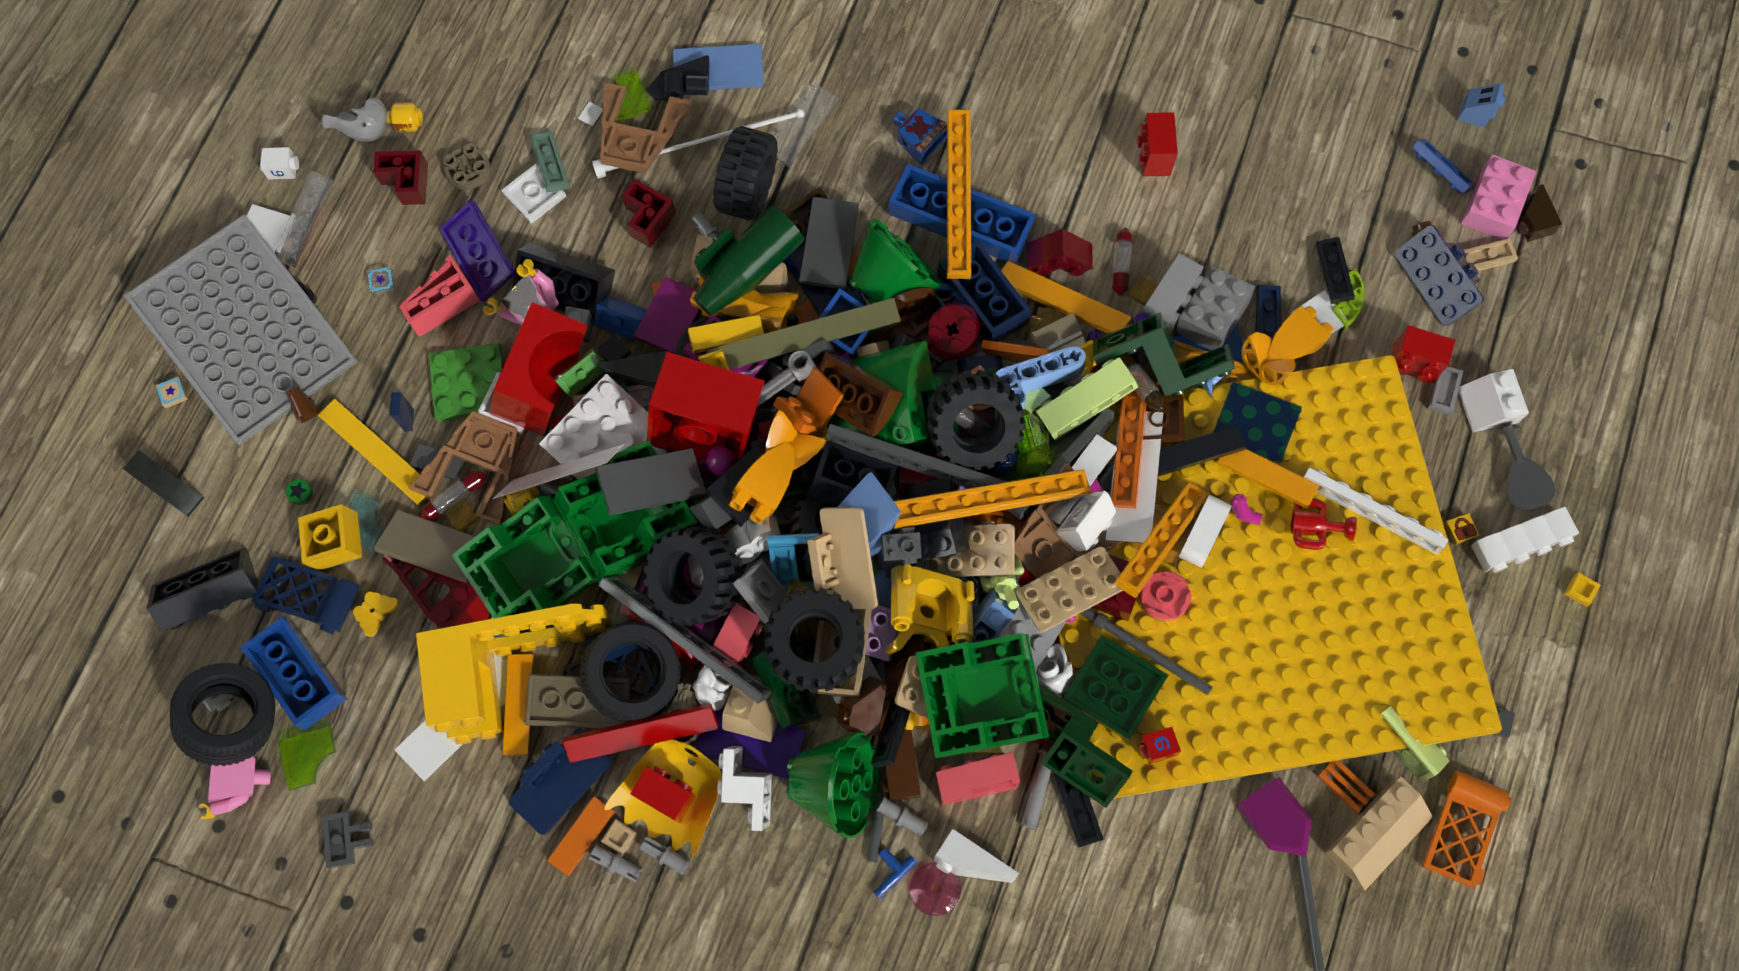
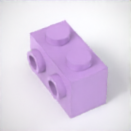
M878 604L876 608L872 609L866 655L887 662L892 660L893 654H886L885 647L892 643L898 635V631L891 625V607Z

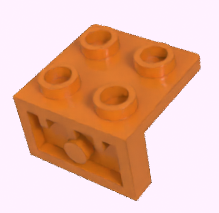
M813 368L796 398L777 397L773 405L778 410L784 412L799 433L821 436L842 400L843 394L818 369Z

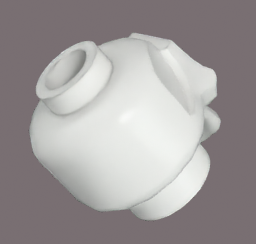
M1055 644L1051 646L1045 659L1040 664L1037 679L1039 683L1060 697L1070 687L1071 681L1074 679V672L1072 671L1071 662L1067 660L1063 646Z
M704 665L698 674V678L692 685L699 706L711 703L713 710H721L730 695L729 687L731 683L716 672L713 674L712 670Z

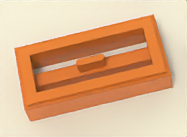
M1339 760L1330 762L1317 776L1355 813H1358L1367 804L1368 800L1375 795ZM1335 766V767H1336L1351 783H1353L1365 796L1363 797V796H1362L1351 784H1349L1333 767ZM1328 772L1359 801L1357 804L1326 775Z

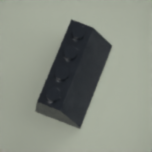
M528 242L517 251L516 273L519 264L526 268L523 265L524 260H532L534 264L533 269L540 270L553 281L555 297L558 300L557 308L566 310L567 306L590 310L594 319L597 304L611 293L614 269L533 242ZM518 273L514 276L512 289L523 278Z
M244 547L152 585L147 610L161 632L168 629H177L184 622L192 619H201L208 612L216 609H225L231 603L240 599H249L257 593L258 580L248 550Z

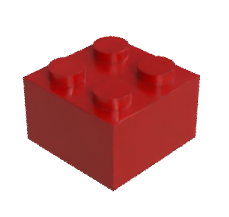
M1174 112L1146 113L1144 122L1140 124V134H1137V147L1141 148L1138 165L1139 168L1143 169V177L1171 175L1178 155Z
M1408 325L1395 341L1391 355L1395 357L1400 375H1410L1416 377L1421 382L1434 383L1449 366L1455 339Z
M646 766L630 795L674 821L681 823L696 797L691 793L693 788L679 779L675 783L670 781L671 775L657 766L653 770Z

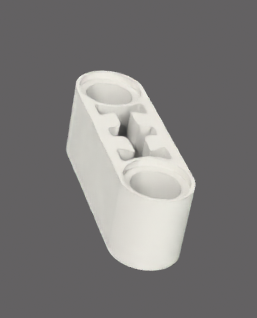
M1208 496L1179 558L1200 568L1203 567L1232 507L1231 504L1214 496Z

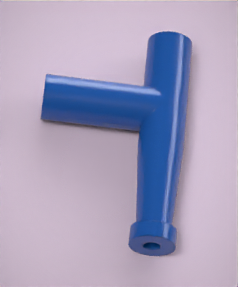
M886 847L878 854L893 870L878 889L873 891L879 899L918 863L911 855L901 864Z

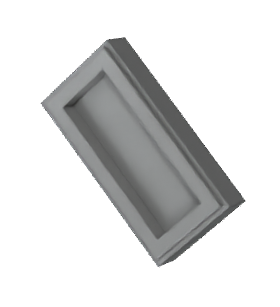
M1448 366L1433 383L1427 409L1449 416L1453 414L1464 370Z

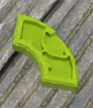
M1356 268L1349 271L1355 300L1337 303L1332 309L1344 325L1342 327L1343 330H1346L1354 323L1363 308L1365 290L1363 281Z

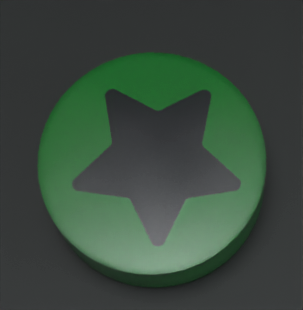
M301 479L292 481L286 489L287 498L297 505L307 503L313 495L312 487Z

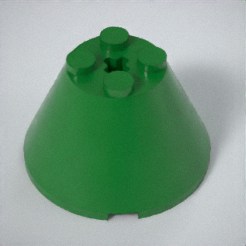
M873 218L869 223L852 273V280L849 283L857 291L860 292L862 290L867 295L865 299L869 304L895 298L902 293L914 289H937L942 283L939 278L936 281L933 279L932 276L935 272L901 237L898 235L895 237L889 232L888 226Z
M853 732L803 751L795 759L791 758L787 765V771L790 774L789 786L786 792L787 798L793 800L841 837L854 838L858 836L869 822L865 818L869 808L875 807L876 794L879 788L880 769L871 764L875 748L871 747L869 742L872 738L863 732Z

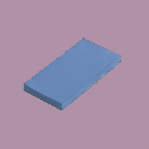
M761 44L673 49V67L706 55L709 56V90L764 87Z

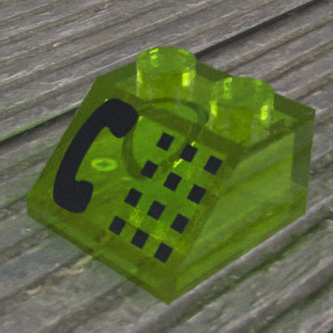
M1023 409L1025 413L1023 417L1026 421V427L1022 430L1024 437L1022 442H1016L1018 457L1015 463L1019 478L1043 476L1055 463L1054 453L1050 451L1049 434L1044 429L1043 422L1028 410Z

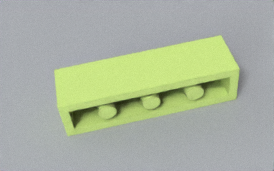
M1120 357L1116 360L1111 359L1104 363L1102 369L1096 373L1085 375L1076 386L1065 388L1056 399L1045 401L1036 412L1056 441L1137 389L1138 385Z

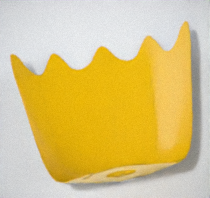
M672 739L655 743L612 794L604 809L609 810L618 805L624 806L625 825H629L637 820H643L647 825L649 837L654 839L662 834H669L672 838V850L674 852L685 843L690 842L692 848L691 856L693 858L698 851L716 803L718 782L722 780V773L715 763L686 743ZM685 748L694 751L699 757L691 755ZM688 759L693 760L696 764L694 766L690 765ZM646 766L652 770L657 766L671 775L670 781L675 783L679 779L693 788L691 793L696 797L681 823L674 821L630 795Z

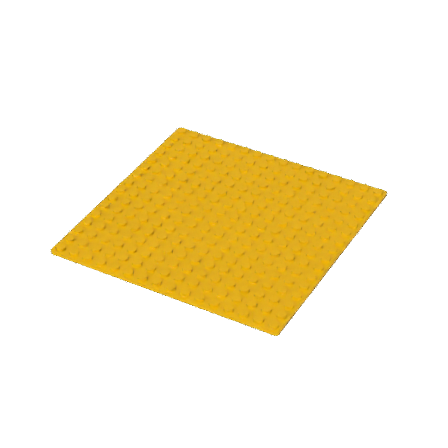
M1389 355L1292 372L1278 385H1268L1259 378L1215 385L1212 388V396L1204 388L1186 390L1178 394L1183 395L1185 441L1237 425L1246 446L1245 449L1301 477L1305 476L1309 468L1321 470L1327 474V477L1348 484L1350 489L1358 493L1368 494L1373 498V501L1381 505H1389L1402 516L1412 517L1420 525L1428 529H1435L1441 532L1443 537L1447 538L1394 356ZM1116 402L1107 407L1114 412V420L1110 428L1102 436L1103 439L1116 446L1121 402ZM1165 443V444H1161V445H1160V449H1161V448L1168 447V446H1171V445H1174V444H1178V443ZM1115 454L1106 465L1114 463ZM1219 458L1157 477L1152 530L1188 481L1211 496L1228 504H1231L1234 495L1243 494L1246 497L1249 509L1263 514L1258 526L1237 519L1231 508L1203 567L1200 568L1179 558V555L1204 504L1154 572L1155 574L1160 571H1170L1177 573L1185 579L1191 592L1190 605L1185 613L1171 621L1156 620L1148 615L1142 607L1140 593L1137 596L1128 621L1090 608L1098 614L1101 612L1108 616L1109 621L1211 685L1213 688L1209 694L1202 693L1103 628L1102 630L1092 625V621L1080 613L1076 615L1075 621L1066 622L1058 634L1060 645L1065 650L1067 660L1072 664L1074 679L1101 635L1169 675L1129 742L1101 724L1097 725L1088 740L1133 770L1130 778L1114 799L1408 749L1409 747L1380 715L1389 706H1392L1407 725L1405 729L1413 739H1418L1422 745L1496 734L1502 730L1449 542L1437 555L1316 493L1313 499H1319L1325 503L1327 508L1325 517L1328 518V521L1344 523L1347 518L1356 517L1355 538L1353 541H1350L1344 537L1343 532L1326 531L1327 542L1323 549L1300 548L1295 545L1293 541L1294 534L1290 532L1294 502L1218 464ZM1301 507L1302 510H1305V511H1312V512H1315V513H1318V511H1319V509H1313V508H1307V509H1306V508H1304V507ZM1317 535L1301 536L1303 539L1319 540ZM1124 541L1107 553L1130 562L1143 542ZM1173 727L1181 749L1180 754L1166 760L1148 764L1147 758L1142 759L1139 752L1138 744L1141 743V737ZM1092 771L1096 777L1102 778L1100 773Z

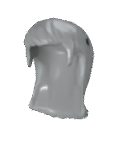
M368 98L365 101V105L360 109L352 108L351 110L357 116L341 112L336 117L326 114L322 117L323 128H335L361 142H373L379 139L385 132L388 122L386 107L377 98Z

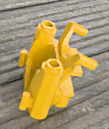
M910 564L892 568L891 625L898 631V635L892 643L885 647V653L888 655L896 653L904 647L911 636L918 634L925 635L924 642L936 644L937 648L949 646L948 636H952V641L955 644L971 643L973 641L972 601L974 600V582L968 581L966 583L959 578L918 567H911Z

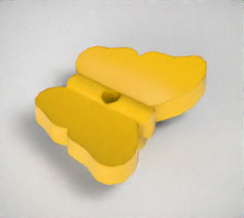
M374 592L365 594V602L361 604L362 606H356L353 609V614L367 637H373L378 632L380 621L385 618V615L397 609L399 606L398 599Z

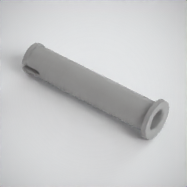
M1038 750L1040 755L1022 823L1020 824L1022 827L1032 830L1037 829L1051 770L1041 764V761L1048 752L1045 750Z

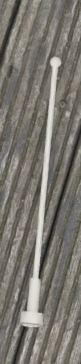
M797 109L795 113L744 127L754 129L794 117L802 118L804 111ZM733 130L664 148L660 154L729 136ZM600 159L592 161L597 179L606 177L607 171L618 169L617 167L601 164Z

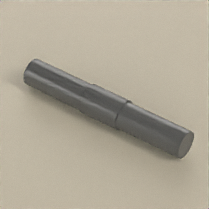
M876 794L867 856L868 862L877 863L884 814L877 812L876 807L884 794Z

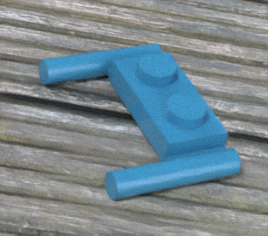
M819 533L767 536L772 573L787 592L804 591V589L809 588L815 591L814 581H799L795 544H808L807 540L819 536Z

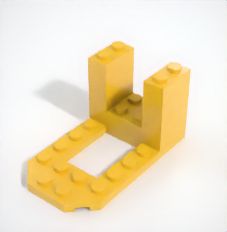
M568 604L416 633L426 726L435 730L436 733L446 732L447 739L456 742L457 745L470 743L472 738L481 737L482 740L496 738V734L504 732L494 654L498 657L512 654L511 651L516 650L530 652L536 650L537 646L556 647L561 645L563 641L571 640L572 643L585 641V637L593 636L612 626L610 614L603 605L593 604L590 606L591 609H582L581 604ZM552 624H553V625L555 626V627L547 628V629H546V626H547V625H552ZM530 629V631H531V632H526V633H521V634H520V631H521V630ZM504 634L505 636L500 638H494V635Z

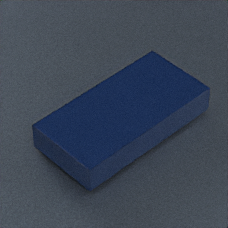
M392 392L390 416L404 432L413 431L414 408L401 392Z

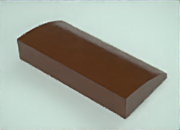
M825 352L819 371L843 394V398L834 414L868 435L875 437L892 416L903 392L840 355Z

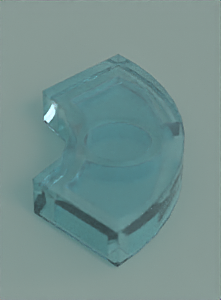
M356 492L350 509L358 512L361 545L377 556L379 552L375 551V545L384 532L377 522L379 503Z

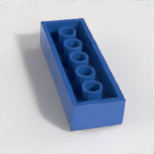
M907 164L889 200V215L947 238V179ZM971 189V244L978 240L989 255L1017 264L1034 227L1036 214Z

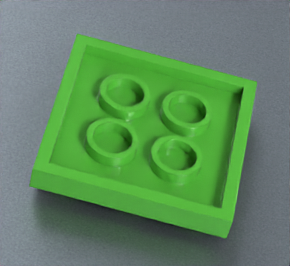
M499 342L429 353L435 420L438 422L468 417L472 411L478 413L496 373H501L503 369L501 345Z

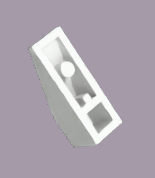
M952 829L933 859L941 871L947 874L951 872L958 876L1013 883L1019 874L954 829Z

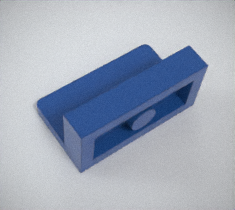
M607 296L597 304L593 325L636 341L634 334L647 309L612 296Z

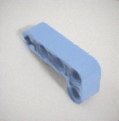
M1068 347L1002 368L996 372V375L999 376L1000 380H1005L1010 384L1025 412L1026 393L1081 376L1084 370L1086 355L1080 347Z

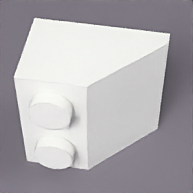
M1513 369L1488 374L1459 388V395L1472 433L1508 424H1516L1529 414Z
M1106 491L1090 493L1089 496H1083L1056 531L1076 551L1091 550L1097 544L1099 534L1108 529L1112 524L1113 520L1111 518L1116 513L1109 494Z

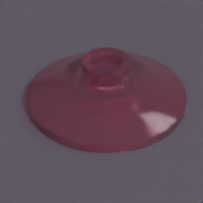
M936 862L921 866L912 876L909 886V893L913 904L922 913L930 916H941L949 913L955 908L961 896L959 877L951 872L949 874L944 873L936 866ZM932 884L940 886L941 890L939 893L934 894L931 891Z

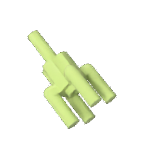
M1015 556V570L1012 575L979 576L985 592H990L993 589L998 593L1000 599L1007 601L1010 609L1018 608L1019 603L1016 598V591L1020 586L1017 577L1024 573V567Z

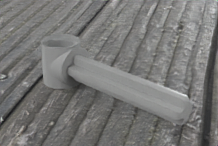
M802 350L794 352L787 363L788 368L763 385L757 407L796 379L799 382L806 381L812 369H817L807 352Z

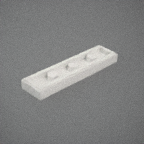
M1096 434L1072 468L1074 471L1085 469L1089 486H1091L1115 454L1117 447ZM1082 497L1065 499L1048 514V517L1055 525L1060 527Z

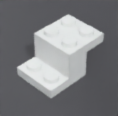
M743 746L725 748L724 752L720 753L719 769H723L722 780L718 782V795L722 796L721 802L753 804L752 808L749 807L748 824H752L751 831H763L770 826L772 773L742 772Z

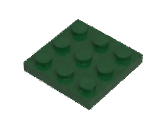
M1101 635L1063 696V699L1129 742L1169 675Z

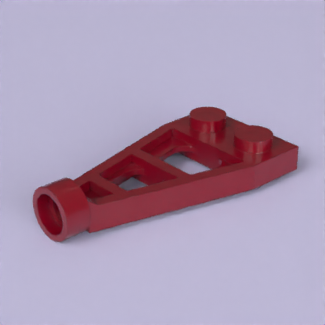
M387 555L383 556V562L392 567L426 617L440 628L450 627L478 595L477 593L468 595L466 583L404 561L398 564L401 560ZM414 568H419L428 574V577L419 587H416L408 578V575ZM433 582H440L449 587V592L438 605L432 604L426 596V590Z

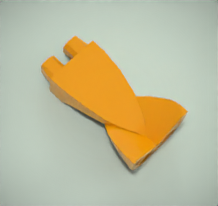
M700 276L699 282H698L699 287L702 285V283H703V281H704V280L701 278V276ZM753 290L715 312L714 315H729L732 318L736 317V319L759 315L764 334L787 328L789 315L799 307L800 299L798 294L793 292L759 293ZM694 291L690 298L691 305L702 310L703 316L710 317L711 315L707 314L693 299L697 291Z
M1300 306L1285 320L1273 338L1259 332L1251 334L1241 349L1242 359L1246 366L1261 381L1268 385H1278L1294 371L1296 365L1294 359L1315 353L1321 349L1331 337L1334 328L1328 322L1320 324L1315 319L1317 311L1311 306L1306 308Z
M779 410L770 426L765 454L754 462L738 482L732 492L733 496L729 506L741 512L746 503L750 504L755 509L749 518L760 525L767 517L770 518L779 505L789 485L793 470L812 459L827 441L820 437L798 433L784 412Z

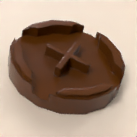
M919 288L896 296L894 300L897 310L900 311V314L904 315L913 313L923 307L926 308L929 302L933 305L937 297L934 289Z

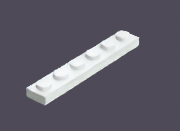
M1309 468L1303 477L1320 486L1317 493L1438 555L1449 540L1443 537L1441 532L1420 525L1416 519L1402 516L1393 507L1381 505L1373 501V498L1368 494L1358 493L1350 489L1348 484L1327 477V474L1321 470Z

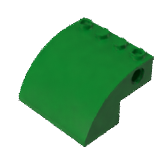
M922 341L851 358L850 362L903 392V395L892 416L875 437L868 435L834 413L827 424V428L832 424L897 446L930 438L921 392L936 389L927 342Z
M646 441L616 453L603 465L655 456L657 453L651 443ZM596 473L559 487L555 498L552 500L599 584L603 578L621 575L648 561L646 558L649 551L654 550L652 548L653 544L657 539H661L663 534L675 529L694 527L697 524L685 500L609 516Z
M551 494L535 498L503 524L487 527L452 554L493 618L563 606L598 581L552 502L554 498Z
M1019 633L976 643L963 642L916 652L936 758L1049 737L1028 634Z

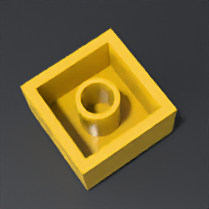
M339 504L298 517L302 564L320 571L362 558L358 512Z

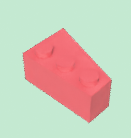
M451 255L445 259L446 263L438 271L434 270L430 274V280L423 287L419 286L399 306L419 337L480 301Z
M747 601L735 604L712 646L742 669H744L742 665L753 653L757 640L765 630L760 618Z
M1013 752L991 755L984 760H968L964 762L965 765L957 767L954 764L939 767L940 771L935 773L942 806L1015 790L1020 784Z

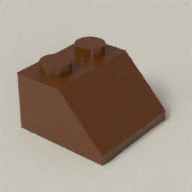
M869 676L863 680L860 697H841L840 704L837 703L835 708L837 723L847 732H863L865 735L878 736L887 685L875 676Z

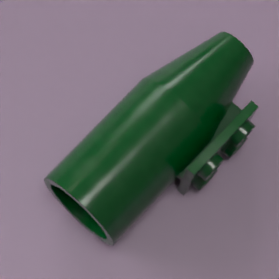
M772 205L737 239L734 238L729 228L724 232H719L714 237L713 243L707 249L703 248L695 257L694 263L704 281L693 299L709 315L752 292L804 241L803 235L783 212Z

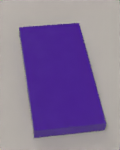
M470 200L439 228L480 301H487L517 274L475 201Z
M724 708L717 711L714 710L718 729L701 733L695 749L708 758L719 760L720 753H723L725 748L743 746V768L761 773H772V776L789 780L790 774L787 771V765L791 758L795 759L801 752L806 735L805 730L794 727L782 729L781 724L778 723L772 742H767L722 730Z

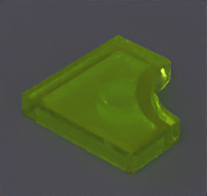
M637 70L616 77L617 85L627 88V94L616 123L652 111Z
M331 727L279 740L288 790L292 791L316 784V773L320 764L327 756L336 752Z

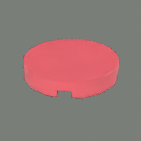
M1160 571L1153 574L1141 590V605L1146 613L1156 620H1175L1181 617L1188 609L1191 592L1183 577L1174 572Z

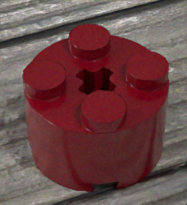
M962 302L948 303L938 309L931 317L928 335L933 344L941 351L960 353L976 340L980 331V323L975 310L969 305ZM953 323L957 324L956 332H953L951 330L952 327L950 325H952Z

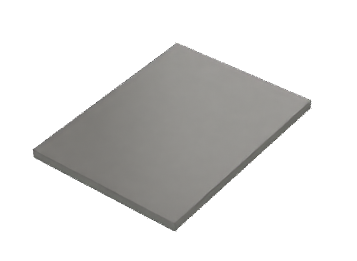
M244 214L123 295L239 446L292 409L289 398L286 395L288 391L299 386L301 391L307 397H310L358 363L354 355Z

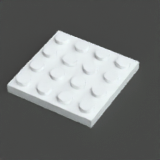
M606 373L539 444L560 464L625 444L618 451L621 452L646 442L648 412ZM653 447L657 455L667 452L666 450ZM596 467L572 475L579 480L596 473Z

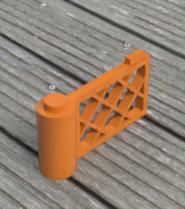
M1455 770L1449 780L1447 796L1422 867L1471 888H1475L1476 884L1481 885L1486 871L1481 869L1498 817L1502 811H1507L1511 803L1508 791ZM1452 802L1461 805L1466 816L1453 820L1449 812ZM1469 809H1472L1476 812L1470 814ZM1481 813L1489 816L1490 820L1487 828L1479 831L1472 817ZM1468 819L1474 833L1462 838L1456 824ZM1451 826L1457 840L1445 845L1441 833L1443 829ZM1476 836L1480 849L1479 852L1470 855L1464 841ZM1460 844L1465 858L1453 862L1447 848ZM1443 851L1449 865L1442 868L1431 865L1434 854ZM1468 861L1472 869L1469 880L1460 877L1455 867L1456 865ZM1451 868V870H1452L1453 873H1450V872L1445 871V870Z

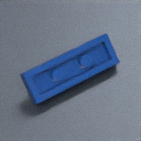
M1426 139L1418 140L1413 146L1417 151L1415 153L1416 156L1434 166L1432 170L1440 177L1445 176L1450 181V187L1456 192L1466 193L1476 185Z

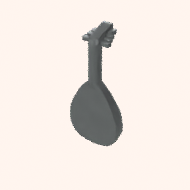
M1508 424L1497 433L1498 435L1505 434L1515 460L1512 463L1507 483L1509 499L1517 509L1523 511L1535 510L1546 506L1555 498V484L1551 476L1542 467L1524 457L1514 431L1521 428V426Z

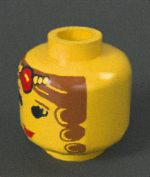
M396 102L392 105L391 111H387L388 124H392V127L397 132H416L419 126L423 124L422 110L417 108L416 104L412 102Z

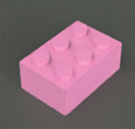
M1492 154L1481 170L1461 224L1501 240L1507 239L1516 227L1536 171Z

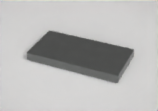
M813 197L799 284L846 290L859 203Z
M693 448L597 466L595 470L609 516L704 497L706 495V489Z

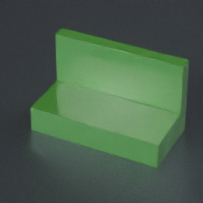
M590 349L557 375L555 381L571 398L602 374L598 363L606 361L602 356L599 357L593 349Z

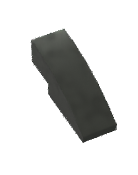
M140 450L122 468L188 517L204 499V497Z

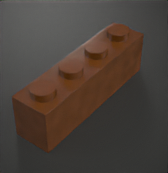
M886 695L884 699L878 736H876L877 742L892 699L889 695ZM904 730L894 764L880 767V770H886L887 780L882 781L884 796H889L892 802L921 797L912 730Z

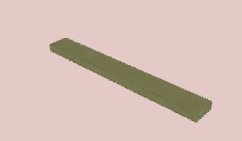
M891 298L707 350V353L722 349L729 370L792 353L822 340L831 342L895 324L901 320L895 300Z

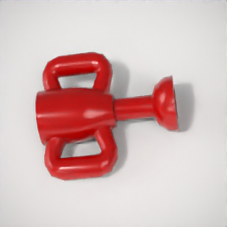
M1313 499L1308 507L1319 509L1318 513L1302 510V506L1294 503L1290 532L1294 534L1293 541L1296 546L1303 549H1323L1327 542L1326 531L1343 532L1346 539L1354 540L1357 527L1356 517H1349L1344 523L1328 521V518L1325 517L1327 508L1323 501ZM1317 535L1319 540L1303 539L1301 536Z

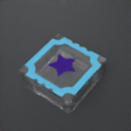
M391 267L368 271L369 289L372 295L395 291Z

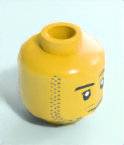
M536 486L507 494L506 499L503 501L511 514L515 515L535 498L540 497V493Z

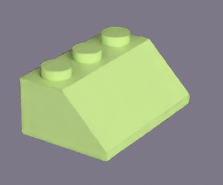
M1389 706L1380 714L1409 747L1408 749L1396 750L1394 752L1420 782L1436 776L1449 763L1446 751L1439 744L1422 745L1418 739L1414 740L1405 729L1407 725L1392 706Z

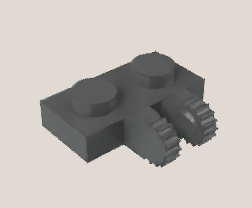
M348 811L322 816L326 868L330 869L355 864L354 849L374 845V839L369 838L353 842V833L372 830V823L352 825L351 812Z

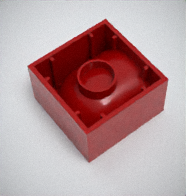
M532 302L493 390L490 415L544 436L563 392V389L555 381V377L576 361L588 325Z
M666 352L649 403L646 441H649L653 447L670 452L693 448L694 455L699 459L707 457L712 448L725 445L732 448L738 460H740L746 454L747 444L756 421L754 416L764 380Z

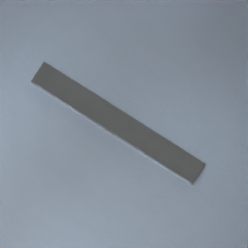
M832 424L829 425L826 441H832L879 460L937 479L951 475L953 484L968 489L1008 482Z
M614 575L602 579L599 584L601 588L756 703L769 698L772 693L771 689L684 625L675 624L673 620L669 621L662 616L663 612H658L653 606V602L619 577Z

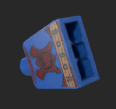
M916 109L909 117L899 111L893 118L892 122L899 127L897 130L898 143L920 165L947 138V123L920 109Z

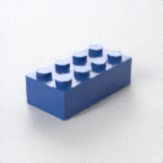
M283 616L240 647L253 667L261 675L260 677H263L268 682L274 697L293 724L305 731L347 700L294 623Z

